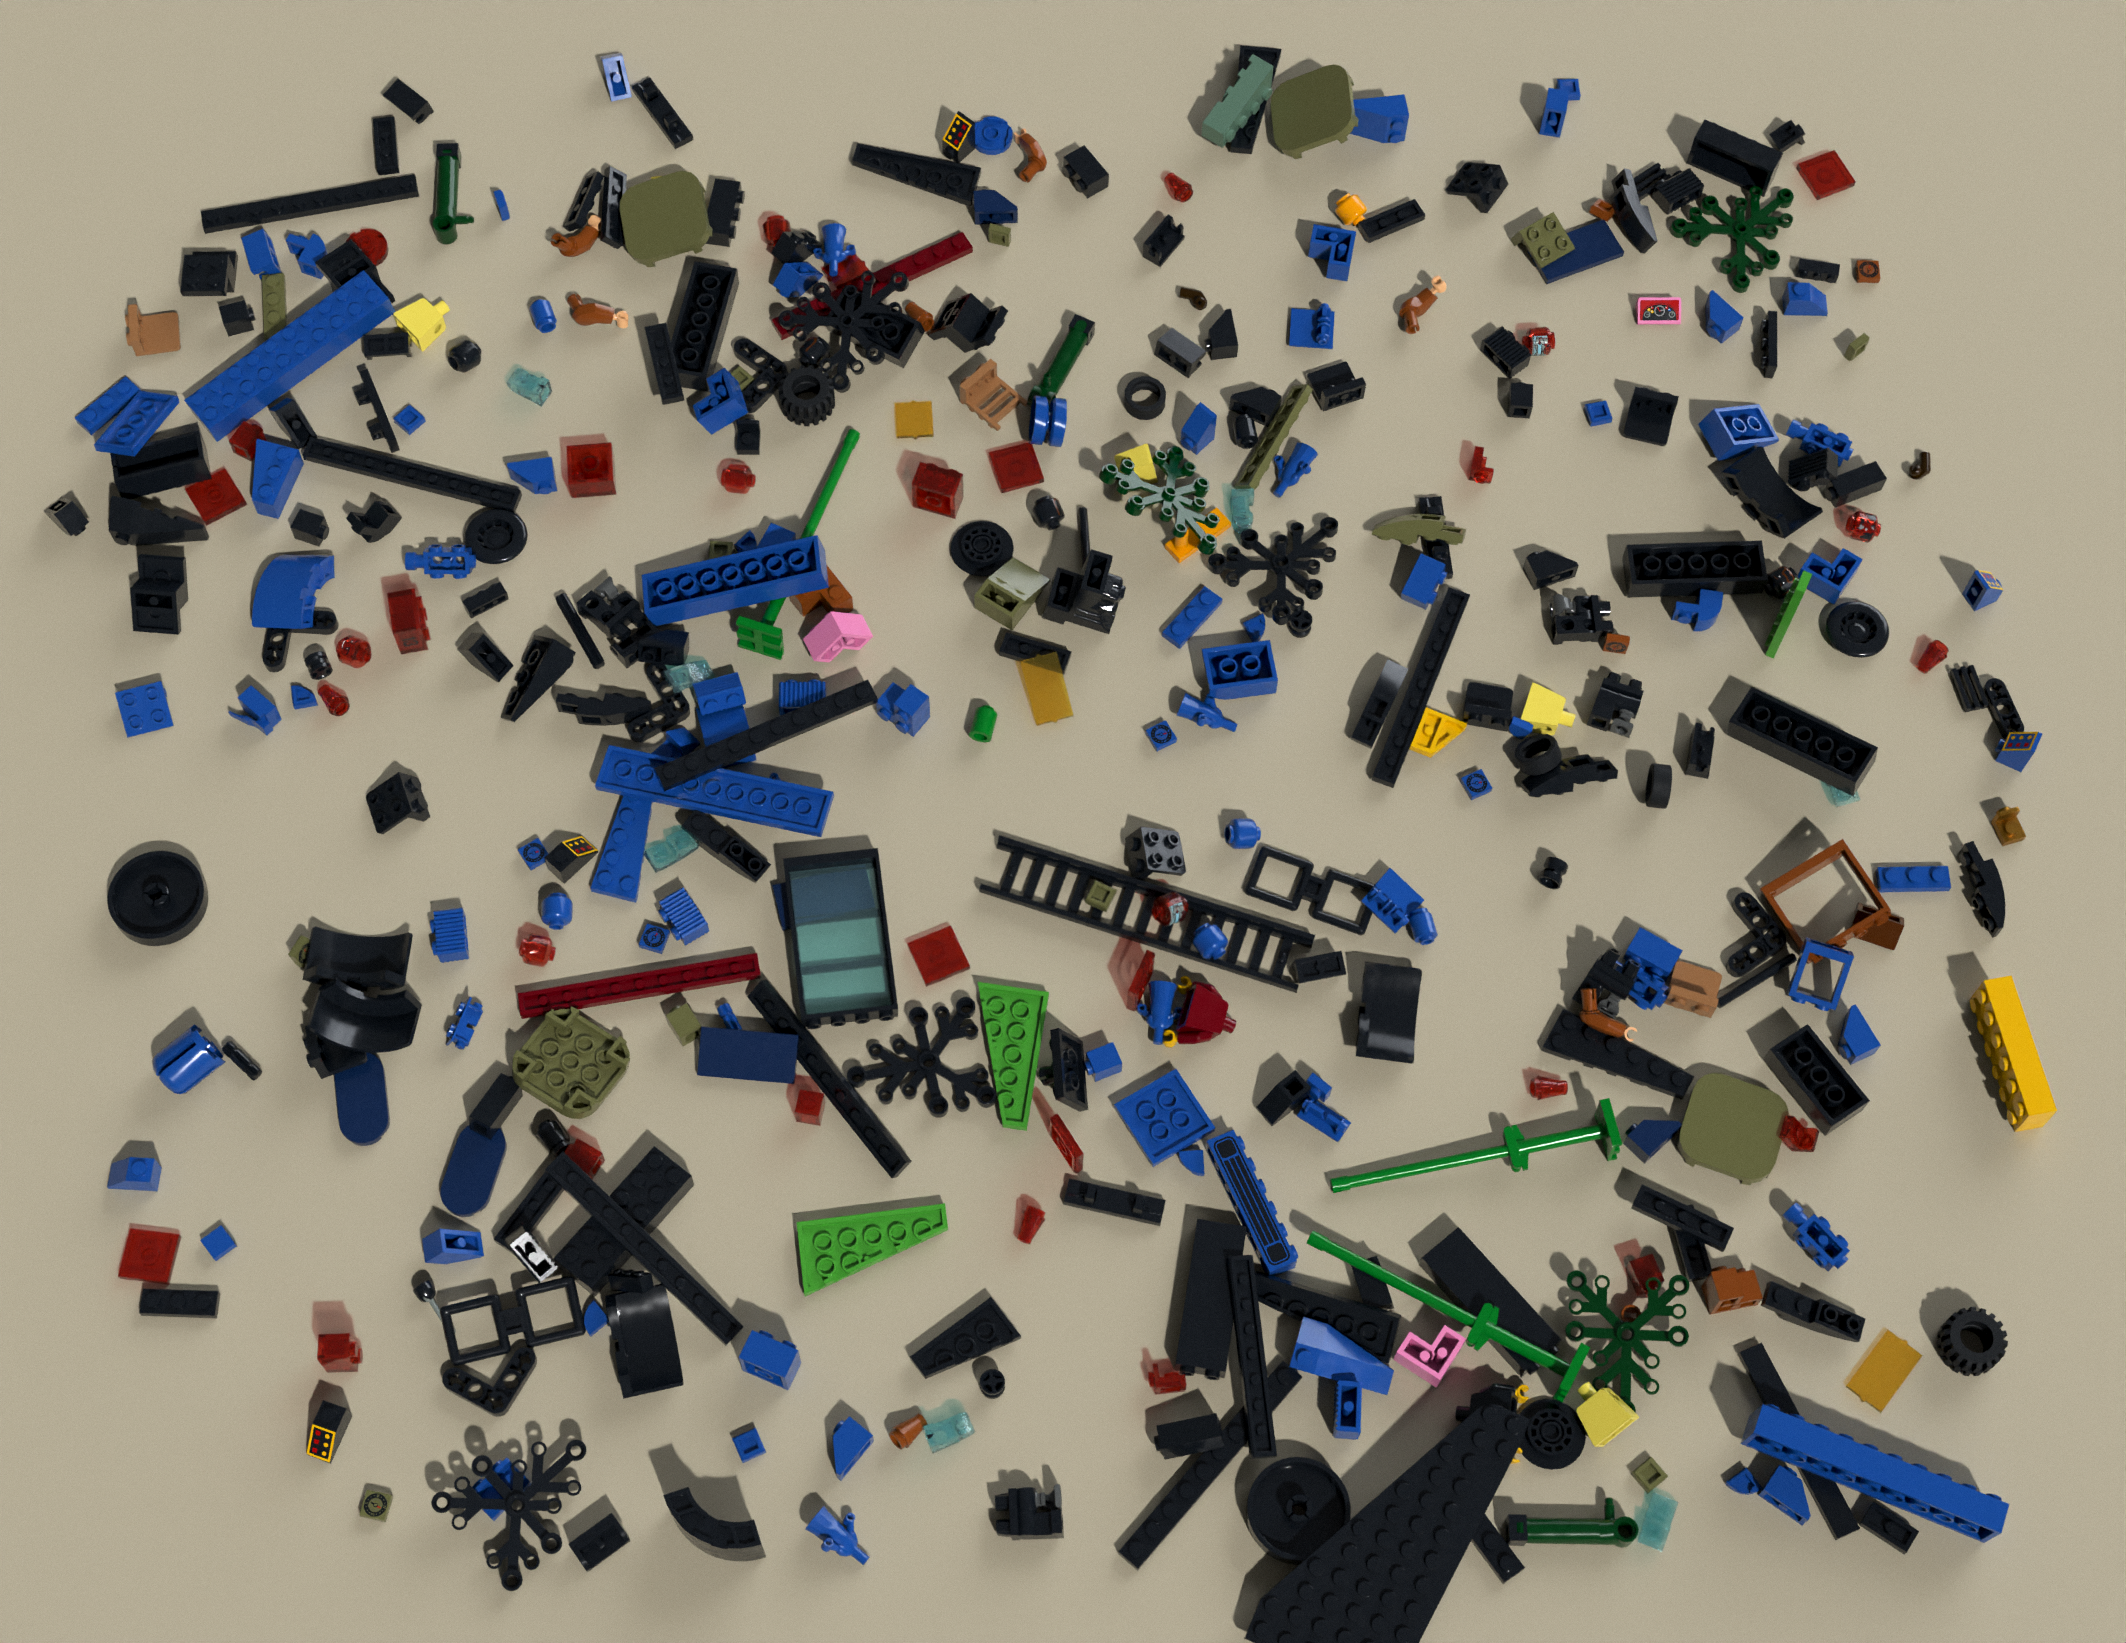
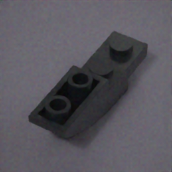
M1624 168L1611 181L1614 193L1610 196V200L1626 234L1638 250L1645 254L1658 240L1648 206L1641 205L1632 172Z
M1387 660L1350 738L1351 740L1370 749L1372 748L1408 668Z
M558 693L556 698L559 712L574 714L577 716L578 723L585 725L607 726L630 723L634 719L653 710L650 700L644 697H626L621 693H605L603 701L595 697H578L572 693Z
M1589 754L1578 755L1561 760L1549 772L1528 776L1521 781V787L1529 797H1541L1548 794L1562 795L1566 792H1573L1574 783L1585 784L1591 781L1606 782L1609 779H1617L1618 770L1609 760L1594 761Z
M695 810L681 826L685 832L699 842V846L706 852L754 883L771 866L769 862L735 835L732 837L701 811Z
M1974 841L1965 843L1960 850L1959 860L1970 874L1971 884L1977 888L1971 896L1973 907L1979 911L1984 928L1990 932L1993 938L2004 927L2006 905L2003 885L1993 858L1984 861Z
M1773 1281L1768 1282L1766 1285L1761 1306L1780 1314L1779 1318L1828 1336L1852 1342L1860 1341L1865 1318L1825 1300L1819 1299L1816 1301Z

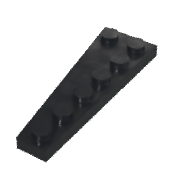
M1240 45L1238 73L1242 68L1245 70L1250 64L1248 60L1254 54L1274 66L1273 84L1281 57V49ZM1264 100L1260 104L1257 113L1252 114L1248 118L1246 125L1238 129L1231 143V153L1252 154L1267 101Z
M857 143L852 159L853 166L967 206H972L974 191L977 189L981 175L980 167Z
M1564 1008L1541 1049L1543 1052L1569 1061L1571 1059L1578 1061L1592 1069L1595 1067L1607 1071V1074L1616 1077L1618 1075L1630 1079V1082L1641 1086L1645 1085L1650 1089L1679 1099H1683L1694 1078L1693 1075L1622 1038L1607 1035L1589 1027L1580 1020L1579 1016Z
M1256 1271L1258 1302L1279 1312L1286 1313L1289 1317L1298 1321L1303 1320L1304 1316L1327 1323L1380 1361L1387 1364L1390 1362L1401 1319L1400 1314Z

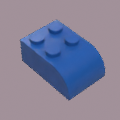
M1270 640L1202 649L1209 693L1213 698L1228 700L1276 693L1278 678Z

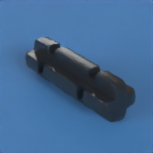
M232 1041L227 1042L222 1047L223 1053L245 1072L251 1080H256L261 1076V1069L245 1053L238 1049Z

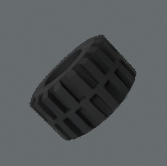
M804 365L799 366L800 369L794 367L791 369V373L786 372L784 379H781L779 382L778 392L782 413L788 417L790 422L795 420L796 425H801V423H804L805 426H810L809 424L814 423V426L818 425L820 420L822 422L827 420L826 415L831 416L832 409L835 407L833 381L831 378L829 379V374L827 372L823 373V370L819 367L817 369H814L812 365H809L808 368H804ZM804 392L817 394V396L808 400L797 398L799 394Z
M1970 1307L1968 1310L1966 1308L1960 1309L1940 1327L1942 1329L1937 1334V1337L1940 1338L1936 1342L1937 1348L1942 1349L1939 1352L1940 1358L1945 1357L1946 1361L1944 1363L1947 1367L1951 1364L1954 1367L1952 1371L1958 1373L1961 1370L1964 1376H1969L1971 1373H1973V1376H1979L1982 1372L1985 1374L2006 1353L2004 1349L2008 1346V1341L2004 1340V1338L2007 1336L2006 1330H2001L2002 1322H1996L1994 1320L1996 1316L1993 1313L1987 1315L1986 1310L1983 1308L1979 1311H1976V1307ZM1967 1330L1977 1334L1983 1343V1353H1975L1968 1350L1961 1341V1331Z

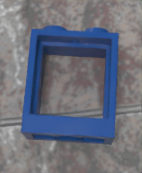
M1805 937L1787 990L1788 995L1792 996L1791 1000L1801 1004H1805L1806 1001L1814 1003V1007L1823 1011H1829V1008L1836 1010L1854 958L1853 952ZM1809 953L1843 963L1831 1000L1797 989Z

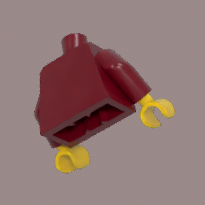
M1182 976L1180 978L1181 983L1187 985H1177L1178 992L1186 994L1176 1031L1179 1033L1175 1035L1172 1030H1166L1164 1036H1172L1173 1039L1171 1041H1163V1044L1168 1048L1175 1046L1177 1042L1179 1044H1198L1211 1041V1039L1220 1035L1222 1030L1232 1033L1236 1027V1020L1226 1016L1229 1004L1223 1000L1217 989L1212 984L1198 981L1191 983L1189 977Z

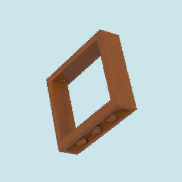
M1843 839L1760 888L1762 896L1799 952H1801L1803 941L1774 897L1842 856L1879 911L1825 943L1843 948L1848 944L1846 941L1853 937L1856 939L1862 937L1868 932V928L1875 924L1877 926L1882 925L1889 920L1888 916L1891 915V909ZM1809 953L1807 964L1811 962L1818 963L1826 957Z

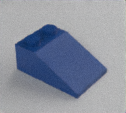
M1405 94L1353 100L1355 115L1359 120L1358 127L1354 126L1350 134L1381 143L1405 141L1409 119Z
M1760 404L1714 408L1698 424L1718 460L1734 459L1750 453L1759 446L1764 448L1779 441Z
M743 704L731 709L715 711L714 713H709V715L705 714L704 716L701 715L700 709L696 708L705 747L749 729ZM756 754L743 758L722 768L757 761Z

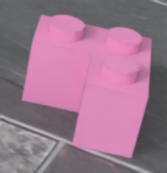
M831 611L823 617L824 619L817 626L810 630V633L803 640L814 661L830 663L843 649L860 650L873 635L863 615Z
M1444 1325L1432 1345L1409 1332L1393 1360L1437 1388L1463 1347L1466 1338Z

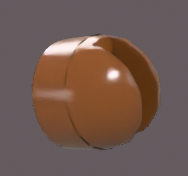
M1627 1305L1621 1309L1620 1318L1622 1322L1632 1323L1636 1318L1624 1317V1312L1636 1314L1637 1318L1641 1311L1635 1305Z

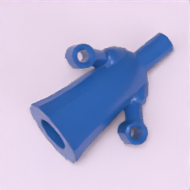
M836 223L822 227L821 233L825 252H822L821 248L813 250L815 258H821L823 262L829 264V275L833 277L838 275V263L844 261L846 256L856 254L854 245H848L846 250L843 251L847 229L844 225Z
M1297 442L1285 467V460L1282 456L1277 455L1274 457L1280 482L1273 492L1276 497L1281 498L1288 487L1297 484L1303 474L1311 472L1309 465L1318 456L1314 448Z
M1185 693L1176 715L1191 720L1198 726L1208 725L1212 729L1222 727L1235 732L1238 725L1223 717L1221 710L1216 706L1215 698L1210 693L1206 695L1204 702Z
M1150 981L1148 983L1150 1012L1145 1004H1138L1137 1012L1146 1018L1147 1024L1154 1029L1153 1044L1162 1045L1164 1030L1172 1026L1174 1020L1180 1017V1013H1177V1011L1181 1012L1182 1007H1176L1174 1013L1171 1014L1174 994L1177 988L1175 983Z
M823 1506L805 1529L823 1541L821 1549L825 1552L833 1550L839 1556L847 1557L851 1555L862 1565L870 1558L857 1547L858 1540L854 1532L855 1515L853 1513H848L843 1519V1524L846 1526L845 1529Z

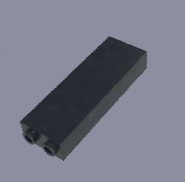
M1197 1219L1174 1369L1182 1375L1194 1376V1373L1201 1374L1210 1380L1225 1378L1233 1326V1311L1226 1258L1228 1256L1243 1255L1246 1226Z
M1459 1227L1421 1258L1419 1266L1457 1307L1478 1317L1483 1305L1490 1303L1493 1308L1494 1306L1499 1308L1497 1326L1553 1355L1560 1350L1558 1345L1562 1339ZM1491 1339L1488 1340L1521 1378L1526 1373L1532 1375L1541 1367V1365Z

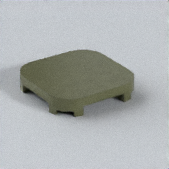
M1335 64L1324 66L1287 80L1276 88L1271 97L1270 105L1274 140L1282 153L1292 156L1294 159L1302 158V152L1335 140H1338L1341 144L1348 140L1347 136L1352 132L1354 126L1358 127L1359 119L1355 115L1352 92L1354 82L1343 67Z
M687 171L674 172L636 184L623 194L620 200V215L625 244L628 253L638 263L647 267H656V261L692 250L697 254L703 251L702 247L708 241L709 236L712 237L713 229L709 225L704 192L706 191L694 174Z
M574 1007L556 1011L552 1009L545 1015V1020L520 1050H516L512 1061V1077L522 1090L555 1111L571 1119H582L592 1115L623 1078L629 1067L630 1052L625 1039L621 1036L617 1039L579 1015L580 1010Z
M1710 1073L1698 1079L1690 1093L1682 1126L1676 1138V1146H1678L1680 1154L1686 1160L1685 1163L1692 1167L1696 1164L1742 1180L1741 1184L1751 1185L1752 1183L1761 1182L1768 1177L1777 1160L1788 1122L1789 1111L1786 1102L1780 1095L1771 1090L1725 1074Z

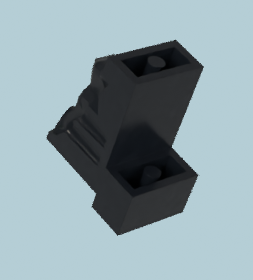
M1091 549L1080 574L1057 567L1051 581L1042 618L1059 624H1064L1065 621L1109 634L1119 601L1124 598L1126 587L1122 585L1123 579L1109 573L1113 556Z

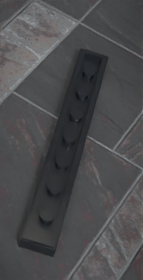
M1253 1255L1228 1256L1226 1260L1250 1459L1275 1458L1277 1451Z
M1760 1343L1739 1352L1738 1356L1763 1404L1775 1405L1781 1409V1412L1789 1415H1800L1763 1344ZM1797 1467L1835 1541L1858 1531L1860 1527L1836 1482Z

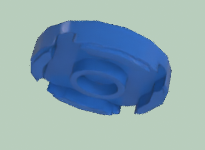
M988 116L975 123V149L986 155H997L1005 152L1010 147L1013 139V130L1007 121L996 116Z

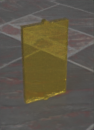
M1057 652L1042 656L1037 654L1034 658L1020 661L1037 726L1050 722L1057 723L1058 720L1073 717Z
M1887 1330L1846 1387L1860 1397L1861 1402L1868 1403L1881 1413L1923 1355L1909 1346L1906 1340H1901Z

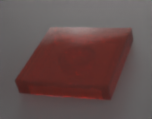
M1835 150L1801 162L1796 167L1817 200L1851 188L1856 183Z
M1029 442L989 452V459L1001 493L1044 482L1033 445L1029 444Z
M225 468L211 475L212 479L197 482L185 488L187 495L206 526L247 505Z
M952 926L907 943V947L926 987L970 969V965Z
M1146 950L1128 990L1127 1009L1131 1011L1137 1010V1006L1153 974L1155 953Z
M1057 1113L1050 1117L1049 1135L1072 1171L1076 1174L1083 1170L1084 1153Z
M130 1228L118 1277L120 1279L169 1285L181 1236L173 1233Z

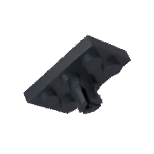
M1060 1028L1050 1030L1051 1039L1049 1045L1052 1051L1053 1062L1050 1066L1040 1068L1039 1077L1046 1076L1041 1082L1044 1086L1054 1084L1053 1094L1059 1102L1079 1112L1088 1110L1086 1075L1083 1065V1041Z

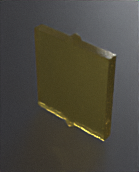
M913 400L910 403H895L897 439L913 438L916 440L919 437H934L932 401L915 402Z

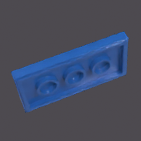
M139 391L95 442L94 447L96 451L135 457L179 404L178 396Z

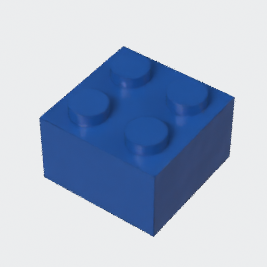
M760 1330L759 1333L751 1331L739 1355V1361L744 1372L786 1390H789L801 1365L796 1345L786 1340H783L782 1343L773 1339V1335L763 1330Z

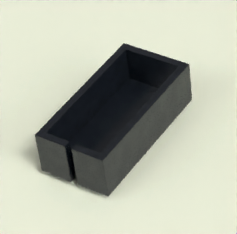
M1704 120L1694 137L1686 163L1749 191L1753 186L1760 187L1762 189L1761 196L1764 197L1774 180L1783 153L1756 140L1740 135L1735 131L1719 126L1714 122Z
M200 430L146 443L135 457L110 453L114 482L122 498L135 499L140 496L212 479L207 449Z

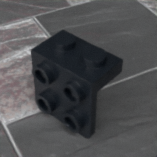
M1467 162L1448 185L1446 191L1450 195L1474 197L1480 212L1488 213L1508 186V181L1500 165Z
M1635 387L1624 428V437L1665 446L1668 441L1672 418L1679 396L1653 391L1645 387Z
M1470 682L1467 686L1462 722L1467 723V725L1507 732L1512 716L1513 690Z
M398 772L366 795V801L376 831L379 834H385L407 818L423 822L430 818L428 804L424 799L421 783L417 777Z
M1139 827L1125 838L1129 869L1133 878L1144 880L1153 872L1179 876L1186 873L1178 832Z
M308 1025L305 1026L306 1037H303L306 1049L309 1051V1054H306L307 1062L310 1068L315 1067L321 1079L367 1062L366 1052L349 1050L329 1043L310 1031Z

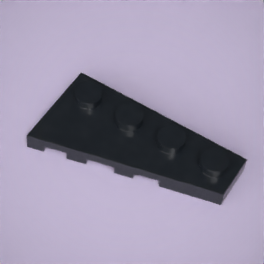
M990 1297L910 1356V1360L922 1376L927 1379L1021 1339V1335Z

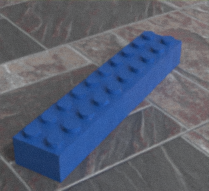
M363 270L184 401L196 418L218 442L396 311L389 298Z
M1762 1404L1749 1415L1740 1443L1742 1445L1983 1543L2002 1533L2009 1504L2003 1502L2002 1498L1995 1494L1978 1492L1977 1488L1973 1485L1956 1483L1948 1475L1934 1474L1927 1471L1928 1468L1921 1464L1904 1462L1903 1458L1899 1455L1882 1453L1874 1445L1860 1444L1855 1442L1854 1438L1849 1435H1838L1830 1432L1829 1428L1825 1425H1813L1806 1422L1805 1418L1800 1415H1789L1781 1412L1779 1407L1772 1404Z

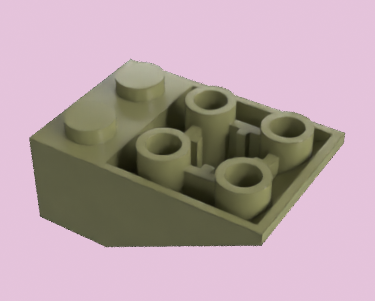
M1013 557L988 577L974 595L975 609L1013 630L1049 584L1050 579Z

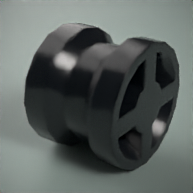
M1306 610L1298 613L1293 612L1289 622L1290 633L1297 638L1306 637L1311 631V614Z
M314 652L304 660L306 667L310 669L309 674L314 680L326 678L333 671L331 664L327 663L328 657L325 652Z
M989 1369L980 1377V1390L985 1397L996 1399L1005 1390V1378L996 1369Z

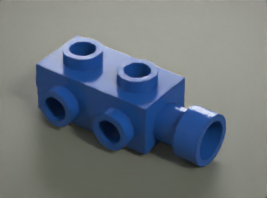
M1793 419L1786 436L1802 440L1800 450L1810 454L1829 448L1838 455V467L1841 466L1843 460H1849L1854 449L1850 448L1852 441L1849 440L1846 434L1830 432L1828 427L1821 423L1816 425L1811 423L1810 427L1806 428L1801 425V422Z
M432 544L425 548L423 554L406 552L405 568L406 570L424 568V574H430V577L434 579L443 578L444 574H453V578L462 579L466 578L473 568H476V556L472 555V548H466L462 544L452 545L451 547ZM435 557H441L442 561H436ZM457 557H464L465 561L461 562Z
M1619 961L1616 963L1624 968L1627 962L1624 965ZM1639 963L1641 965L1637 974L1639 978L1629 995L1636 999L1634 1003L1641 1009L1647 1010L1649 1008L1652 1010L1656 1006L1660 1008L1668 997L1665 995V992L1669 987L1665 985V981L1654 974L1650 975L1645 971V967ZM1649 986L1656 990L1655 994L1650 993Z
M1796 1202L1782 1215L1789 1223L1792 1222L1798 1228L1793 1234L1796 1243L1813 1256L1814 1262L1819 1267L1825 1268L1827 1271H1830L1834 1266L1839 1269L1849 1260L1846 1257L1850 1251L1847 1248L1848 1242L1843 1236H1835L1829 1230L1830 1224L1824 1217L1820 1216L1818 1218L1813 1214L1808 1218L1803 1213L1804 1209ZM1807 1233L1812 1234L1814 1239H1812Z

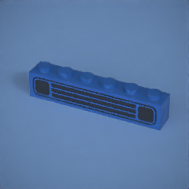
M1234 1130L1207 1140L1205 1149L1242 1226L1247 1227L1246 1235L1265 1274L1277 1276L1294 1269L1298 1253L1294 1245H1289L1286 1239L1288 1234L1282 1222L1278 1223L1275 1216L1277 1214L1275 1205L1272 1201L1268 1202L1264 1194L1266 1193V1187L1262 1179L1258 1180L1254 1173L1256 1171L1255 1164L1251 1157L1247 1158L1244 1152L1246 1149L1241 1136H1236Z

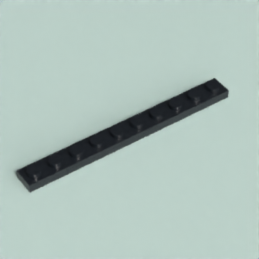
M413 174L201 211L203 230L207 234L419 197L416 176Z
M310 437L302 455L304 460L494 509H505L515 513L522 497L521 490Z
M1448 588L1372 776V781L1394 788L1469 601L1470 594Z
M865 680L654 768V772L665 792L878 702V698L869 680Z
M761 980L747 996L776 1033L799 1035L797 1054L799 1063L891 1178L898 1177L912 1162L771 984L767 980Z
M564 1152L544 1170L725 1346L740 1332L744 1326Z
M1284 1361L1268 1377L1272 1413L1302 1379V1376ZM1244 1406L1222 1430L1225 1447L1204 1451L1118 1551V1554L1137 1571L1247 1444Z

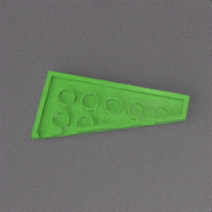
M1803 571L1800 578L1795 577L1765 642V646L1768 647L1766 656L1774 659L1812 576L1811 573Z
M978 982L1002 1127L1027 1131L1049 992Z
M945 1203L797 1222L804 1296L806 1297L947 1231L948 1223Z

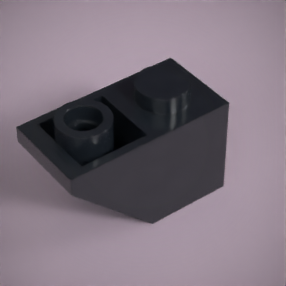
M809 231L783 232L771 253L783 264L803 262L814 254L813 250L815 248H821L822 244Z
M666 629L639 640V662L684 667L689 652V632Z
M1295 1070L1280 1081L1260 1102L1256 1109L1273 1126L1309 1098L1311 1087Z

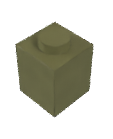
M687 1003L682 1006H675L666 1015L668 1025L682 1046L701 1036L702 1026Z

